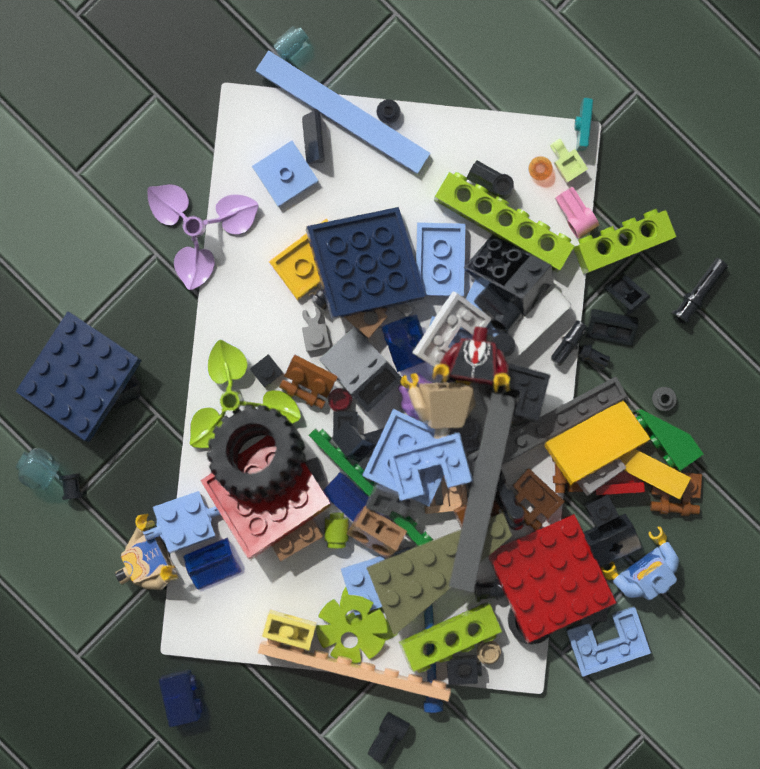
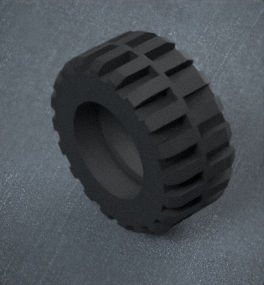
M254 405L245 406L244 411H241L239 408L233 410V415L229 418L227 415L222 418L223 424L220 427L216 426L212 431L215 434L214 439H209L208 446L211 448V451L207 452V460L211 463L209 465L211 473L224 489L242 501L247 502L250 500L252 503H261V499H264L266 502L273 501L276 494L282 497L287 493L285 489L288 486L293 488L297 483L294 480L296 475L301 476L303 472L300 463H305L306 455L302 452L305 449V445L300 438V433L285 415L283 416L280 411L274 408L270 410L265 405H259L258 409H256ZM267 435L273 437L276 441V451L269 465L255 473L241 472L238 469L237 461L243 445L257 436Z

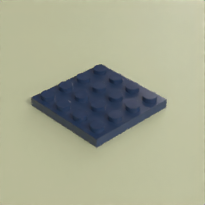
M399 207L306 226L305 230L331 320L418 301L426 297Z
M67 311L16 392L77 436L90 442L142 360Z

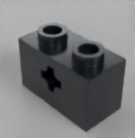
M626 514L620 515L600 527H594L583 532L586 543L599 567L642 548L634 525Z

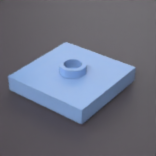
M293 141L288 142L252 166L278 208L319 182Z

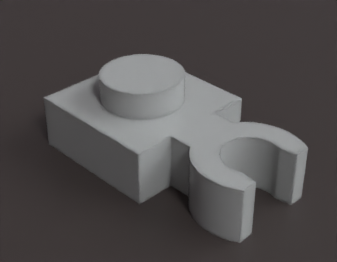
M315 308L316 316L314 318H309L306 310L302 312L303 319L308 323V327L302 328L306 352L330 348L326 323H318L321 317L319 308Z

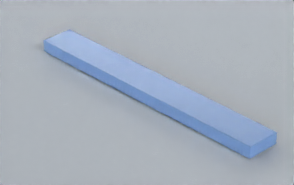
M269 50L255 70L259 75L313 109L318 110V112L416 174L419 173L430 156V152Z

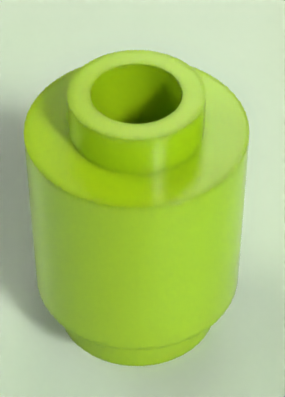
M332 512L330 517H325L324 541L327 542L328 548H346V542L349 541V535H347L349 518L344 517V513Z

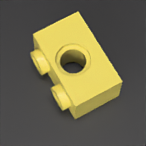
M270 609L262 637L309 650L317 622Z

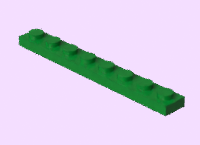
M315 428L309 434L311 439L370 497L375 485L378 483L375 481L370 483L362 476L365 470L358 463L353 466L340 448H335L330 443L332 438L323 428L320 431ZM391 511L389 517L398 526L406 530V534L418 546L434 540L426 531L421 534L415 528L418 523L410 515L404 517L397 512Z

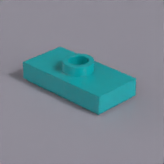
M584 98L582 100L580 115L575 117L574 131H578L576 150L584 151L589 146L593 109L592 98Z

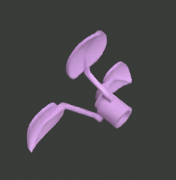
M176 185L148 187V202L156 219L163 224L174 225L181 216L184 221V232L192 236L195 249L184 247L176 254L174 259L175 271L189 290L195 289L206 282L214 269L215 261L212 252L208 249L199 250L197 237L204 234L206 225L222 221V226L228 233H244L253 224L259 207L258 203L250 197L228 195L220 199L216 204V212L220 217L203 221L194 216L187 218L183 213L188 208L189 199L187 193L181 187Z

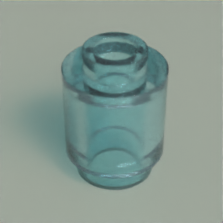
M292 26L276 39L277 43L273 47L285 61L288 58L292 59L308 45L306 40L309 37L301 27L296 29Z

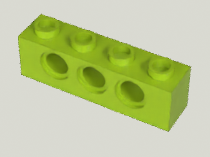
M657 209L643 214L645 219L636 221L634 217L622 222L623 227L615 230L614 226L600 231L601 236L593 239L592 235L579 239V245L575 246L573 250L582 273L591 272L675 238L676 234L667 211L658 213ZM643 225L649 229L648 237L643 236L641 233ZM621 234H624L628 239L626 246H623L619 241ZM599 242L603 243L606 247L604 255L600 254L597 250Z
M485 602L405 638L398 643L411 671L421 673L430 669V664L437 661L443 663L452 659V654L459 651L465 653L474 649V644L483 641L486 643L496 639V634L502 632L491 605ZM472 623H477V632L473 635H469V625ZM455 633L456 641L451 645H447L445 642L447 635ZM428 643H433L434 651L429 655H425L423 653L424 646Z

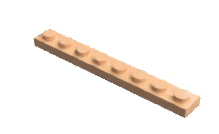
M268 638L267 641H262L259 646V654L445 701L449 700L451 688L446 687L447 683L439 680H433L430 683L422 681L423 677L419 675L409 674L406 677L399 675V671L395 669L385 668V671L375 669L376 665L362 662L361 665L351 663L352 659L338 656L335 659L328 657V653L324 651L314 650V653H311L293 645L290 647L283 646L281 642Z

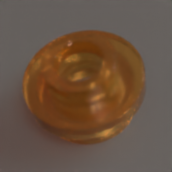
M543 156L532 159L528 167L530 176L538 181L546 180L553 170L551 161ZM537 165H542L545 170L543 173H539L536 171Z

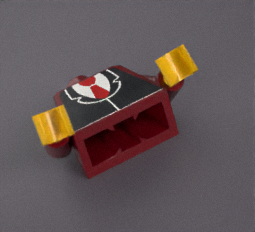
M475 326L472 339L461 338L460 343L453 344L444 354L439 365L435 366L433 372V379H435L436 375H443L444 383L447 381L449 372V378L453 380L494 386L496 391H498L497 387L502 384L506 385V391L510 388L508 363L503 352L496 348V343L487 342L489 329L485 327Z

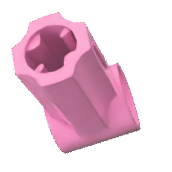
M573 187L555 197L556 202L568 219L567 223L571 231L578 239L599 226L596 216L589 208H586Z

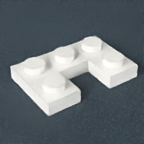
M453 291L413 353L435 368V366L439 365L444 354L450 349L448 346L460 327L473 335L475 326L486 328L491 318Z

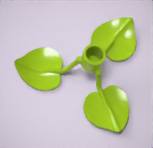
M218 340L209 355L208 373L217 384H223L228 381L227 392L223 393L220 397L222 412L219 415L216 409L210 407L198 410L191 420L189 444L197 448H210L208 446L209 439H214L215 436L212 431L216 426L220 427L223 424L221 419L225 417L226 411L236 410L241 405H254V407L265 405L270 410L274 408L280 411L283 416L285 415L292 424L300 420V410L296 402L289 395L278 390L266 392L263 396V404L243 401L241 394L232 390V379H240L246 373L248 365L246 356L235 346L224 340Z

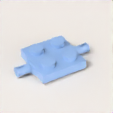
M197 491L154 506L153 510L157 519V527L143 531L146 541L160 536L170 554L215 538L211 526V518L221 514L216 506L208 509L202 501L200 492Z

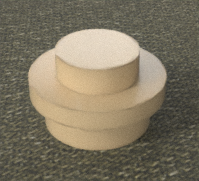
M493 640L486 643L482 641L478 645L476 653L482 663L490 665L499 660L501 650L499 645Z

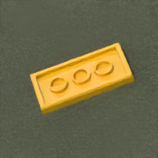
M624 400L547 441L544 447L569 484L573 485L644 445L650 438Z

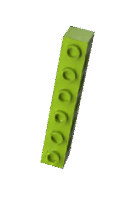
M458 172L454 174L448 173L437 191L434 201L490 234L551 264L553 271L558 273L575 246L570 243L571 239L562 233L556 235L549 231L551 229L549 225L542 221L537 223L529 219L530 215L519 208L515 211L508 206L509 202L499 196L493 198L488 195V190L483 186L469 184L466 182L468 179ZM461 190L467 191L470 199L466 202H461L457 198V193ZM487 203L491 211L488 214L480 213L478 211V204ZM499 216H509L511 225L502 226L498 220ZM528 227L532 232L531 238H522L519 233L520 228ZM541 240H550L553 245L552 250H543L540 246Z

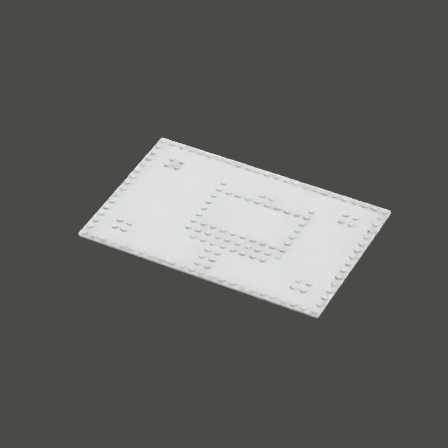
M223 83L220 94L207 220L220 217L216 212V204L220 199L228 195L250 197L258 203L259 207L253 224L244 233H228L224 230L222 221L206 225L204 249L212 252L215 265L210 277L199 288L177 498L199 491L202 501L207 508L215 507L214 502L200 481L211 474L209 469L211 463L207 460V452L211 451V448L192 447L189 443L191 420L198 410L210 407L216 409L219 415L222 412L220 397L223 393L227 392L228 381L223 384H217L208 373L209 355L218 340H224L240 349L247 359L246 373L240 379H232V390L240 393L243 401L263 404V396L268 391L278 390L287 394V391L279 388L283 379L292 383V380L284 377L294 354L329 371L319 358L354 327L344 317L331 320L329 310L327 309L325 312L308 297L311 292H315L318 289V286L297 300L269 263L272 258L305 235L306 226L321 223L325 219L333 221L399 207L415 262L417 223L465 224L466 265L492 234L434 201V197L449 172L452 174L458 172L467 177L471 167L478 160L501 174H507L512 177L514 181L513 193L506 199L509 202L508 206L515 211L519 208L530 215L529 219L536 223L538 221L544 222L551 227L549 231L556 235L562 233L571 239L570 243L577 246L579 245L578 240L589 236L590 232L578 239L571 231L567 223L568 219L556 202L555 197L573 187L586 208L593 211L601 124L591 121L589 146L584 151L576 150L588 169L566 183L554 165V162L559 160V158L552 151L550 145L561 139L568 152L576 149L578 131H574L575 119L393 100L400 107V116L396 122L385 125L430 152V156L419 173L416 174L320 113L325 161L308 164L319 182L278 208L252 166L290 141L294 142L306 161L302 117L315 111V109L281 88ZM340 95L376 119H378L376 114L377 106L380 102L386 100ZM387 107L384 109V113L391 115L393 110ZM469 180L466 181L473 186L476 185ZM500 182L496 185V188L501 192H506L510 189L506 182ZM461 190L457 193V198L461 202H466L470 199V195L467 191ZM488 191V195L492 196L493 198H496L492 193ZM487 203L478 204V211L480 213L488 214L491 211ZM499 216L498 220L502 226L511 225L509 216ZM528 227L520 228L519 233L522 238H531L532 232ZM543 239L540 242L543 250H552L553 245L550 240ZM574 250L571 251L558 273L552 270L553 283L534 306L555 287L572 305L511 363L551 374L540 417L571 401L574 397L578 348L572 350L561 366L551 360L552 354L562 342V336L565 337L576 320L581 321L586 273H582ZM465 270L463 298L466 299L475 278ZM426 296L422 300L406 303L414 310L408 319L396 308L391 312L387 310L385 314L388 318L371 338L368 339L364 336L401 377L407 376L408 382H412V373H419L426 381L432 383H441L443 375H436L435 379H433L434 367L416 356L413 351L428 330L432 316L436 317L449 296ZM315 308H319L321 317L318 323H326L330 348L306 352L302 328L308 327V323L303 319L302 312L306 310L307 316L314 318L316 316ZM367 312L364 315V321L369 325L375 324L378 320L375 312ZM488 335L487 342H492L494 337ZM269 354L284 373L264 388L250 368ZM337 379L331 392L337 388H346ZM470 383L473 386L475 407L470 414L471 418H474L480 424L481 431L478 441L479 445H481L487 415L478 383ZM399 384L369 412L352 396V404L344 412H358L357 431L361 435L385 428L393 409L407 415L401 408L402 395L398 390ZM299 385L300 388H302V389H304V390H306V391H308V392H310V393L312 392V390H310V389H308V388H306V387H304V386H302V385ZM294 395L291 398L298 405L301 418L293 423V425L300 433V438L304 442L305 449L302 452L306 455L305 461L318 457L325 480L319 482V485L332 506L314 518L323 534L325 532V517H330L332 512L344 513V517L349 518L350 528L357 514L366 506L369 496L309 436L315 428L318 431L323 428L332 437L333 412L336 411L329 406L328 398L318 395V397L326 401L322 409L314 405L311 407L306 404V401ZM241 405V407H240L239 409H240L241 411H244V410H245V406H242V405ZM226 411L228 418L233 415L232 411ZM531 421L526 422V423L521 424V425H518V426H516V427L510 428V429H509V433H511V432L517 430L518 428H520V427H522V426H524V425L530 423ZM267 435L257 436L247 441L239 454ZM332 439L330 443L337 448V444ZM546 442L501 466L500 470H502L506 479L505 485L508 490L511 489L515 496L519 492L512 485L528 468L555 492V483H553L555 462L552 461L551 455L544 447ZM480 448L465 452V455L468 456ZM365 456L360 463L350 458H347V460L353 466L358 463L365 470L370 458ZM441 482L435 493L436 505L443 504ZM556 493L560 498L563 499L564 493ZM407 498L411 501L409 506L412 508L409 515L418 523L415 528L421 534L426 531L433 539H437L461 529L454 511L425 514L424 506L426 505ZM526 498L522 500L521 504L529 512L532 511L534 506ZM562 505L549 519L542 513L537 516V519L542 523L539 529L561 520ZM379 513L383 517L395 523L389 516ZM222 515L211 518V526L215 538L171 553L170 558L173 565H175L178 579L171 580L167 584L160 649L162 654L326 672L331 671L258 653L260 643L267 641V638L262 637L268 613L271 609L317 622L316 626L330 625V623L319 618L318 615L322 608L332 599H335L340 605L341 595L346 587L341 568L381 556L350 536L349 541L346 542V548H328L323 535L322 538L282 561L279 560L272 546L250 561ZM525 524L519 531H514L509 527L512 536L501 546L535 532V530L530 525L526 526ZM405 534L397 550L407 547L412 549L418 545ZM488 557L479 564L476 577L479 583L492 582L494 579H498ZM451 587L433 603L434 625L487 602L491 605L502 632L496 634L497 638L493 640L499 645L501 650L500 658L494 664H484L478 659L476 651L481 642L474 644L475 648L468 652L462 653L459 651L452 654L453 656L475 655L477 662L482 664V676H478L477 684H459V686L535 694L543 692L549 637L540 644L533 645L522 643L515 638L508 626V614L511 607L506 596H503V599L498 601L493 598L482 599L480 602H476L474 591L469 592ZM350 610L346 615L354 612V610ZM381 610L385 619H387L385 612ZM424 611L399 631L396 636L385 640L382 649L371 659H368L360 649L361 662L354 664L361 665L362 662L376 665L375 669L385 671V668L398 670L399 675L408 677L409 674H415L423 677L422 681L427 682V670L421 673L417 671L412 672L398 643L425 630ZM472 623L469 625V635H473L477 632V623ZM315 628L310 649H305L304 651L314 653V650L324 651L328 653V657L334 658L330 653L336 643L323 648L318 640ZM346 632L341 637V643L346 648H353L357 645L358 638L353 633ZM450 633L445 639L447 645H451L456 641V634ZM281 642V645H283V646H287V647H290V646H291V645H289V644H286V643H282V642ZM424 646L423 653L426 655V647ZM437 661V680L448 684L447 661L443 663ZM463 664L458 668L460 675H468L471 671V667L467 664Z

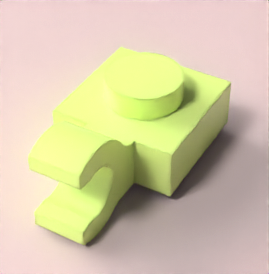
M561 139L550 145L552 151L559 158V160L554 162V165L566 183L588 169L576 149L568 152Z

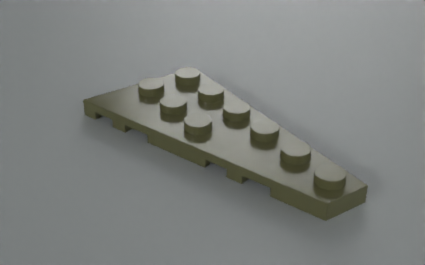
M503 512L491 516L489 519L480 563L512 536ZM462 528L366 567L394 636L451 588L449 583Z

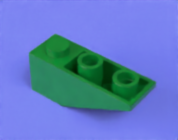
M642 409L634 411L637 415L636 419L642 428H646L650 433L651 437L649 438L652 445L656 449L660 448L664 453L663 460L667 466L681 471L703 455V452L690 434Z

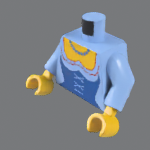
M658 527L660 534L657 537H654L649 532L650 538L660 547L655 548L620 573V575H618L614 562L609 563L612 568L611 570L607 571L601 567L604 577L608 580H614L613 583L629 598L643 597L651 600L660 593H665L677 581L674 573L677 572L679 558L670 543L666 542L667 535L660 527Z

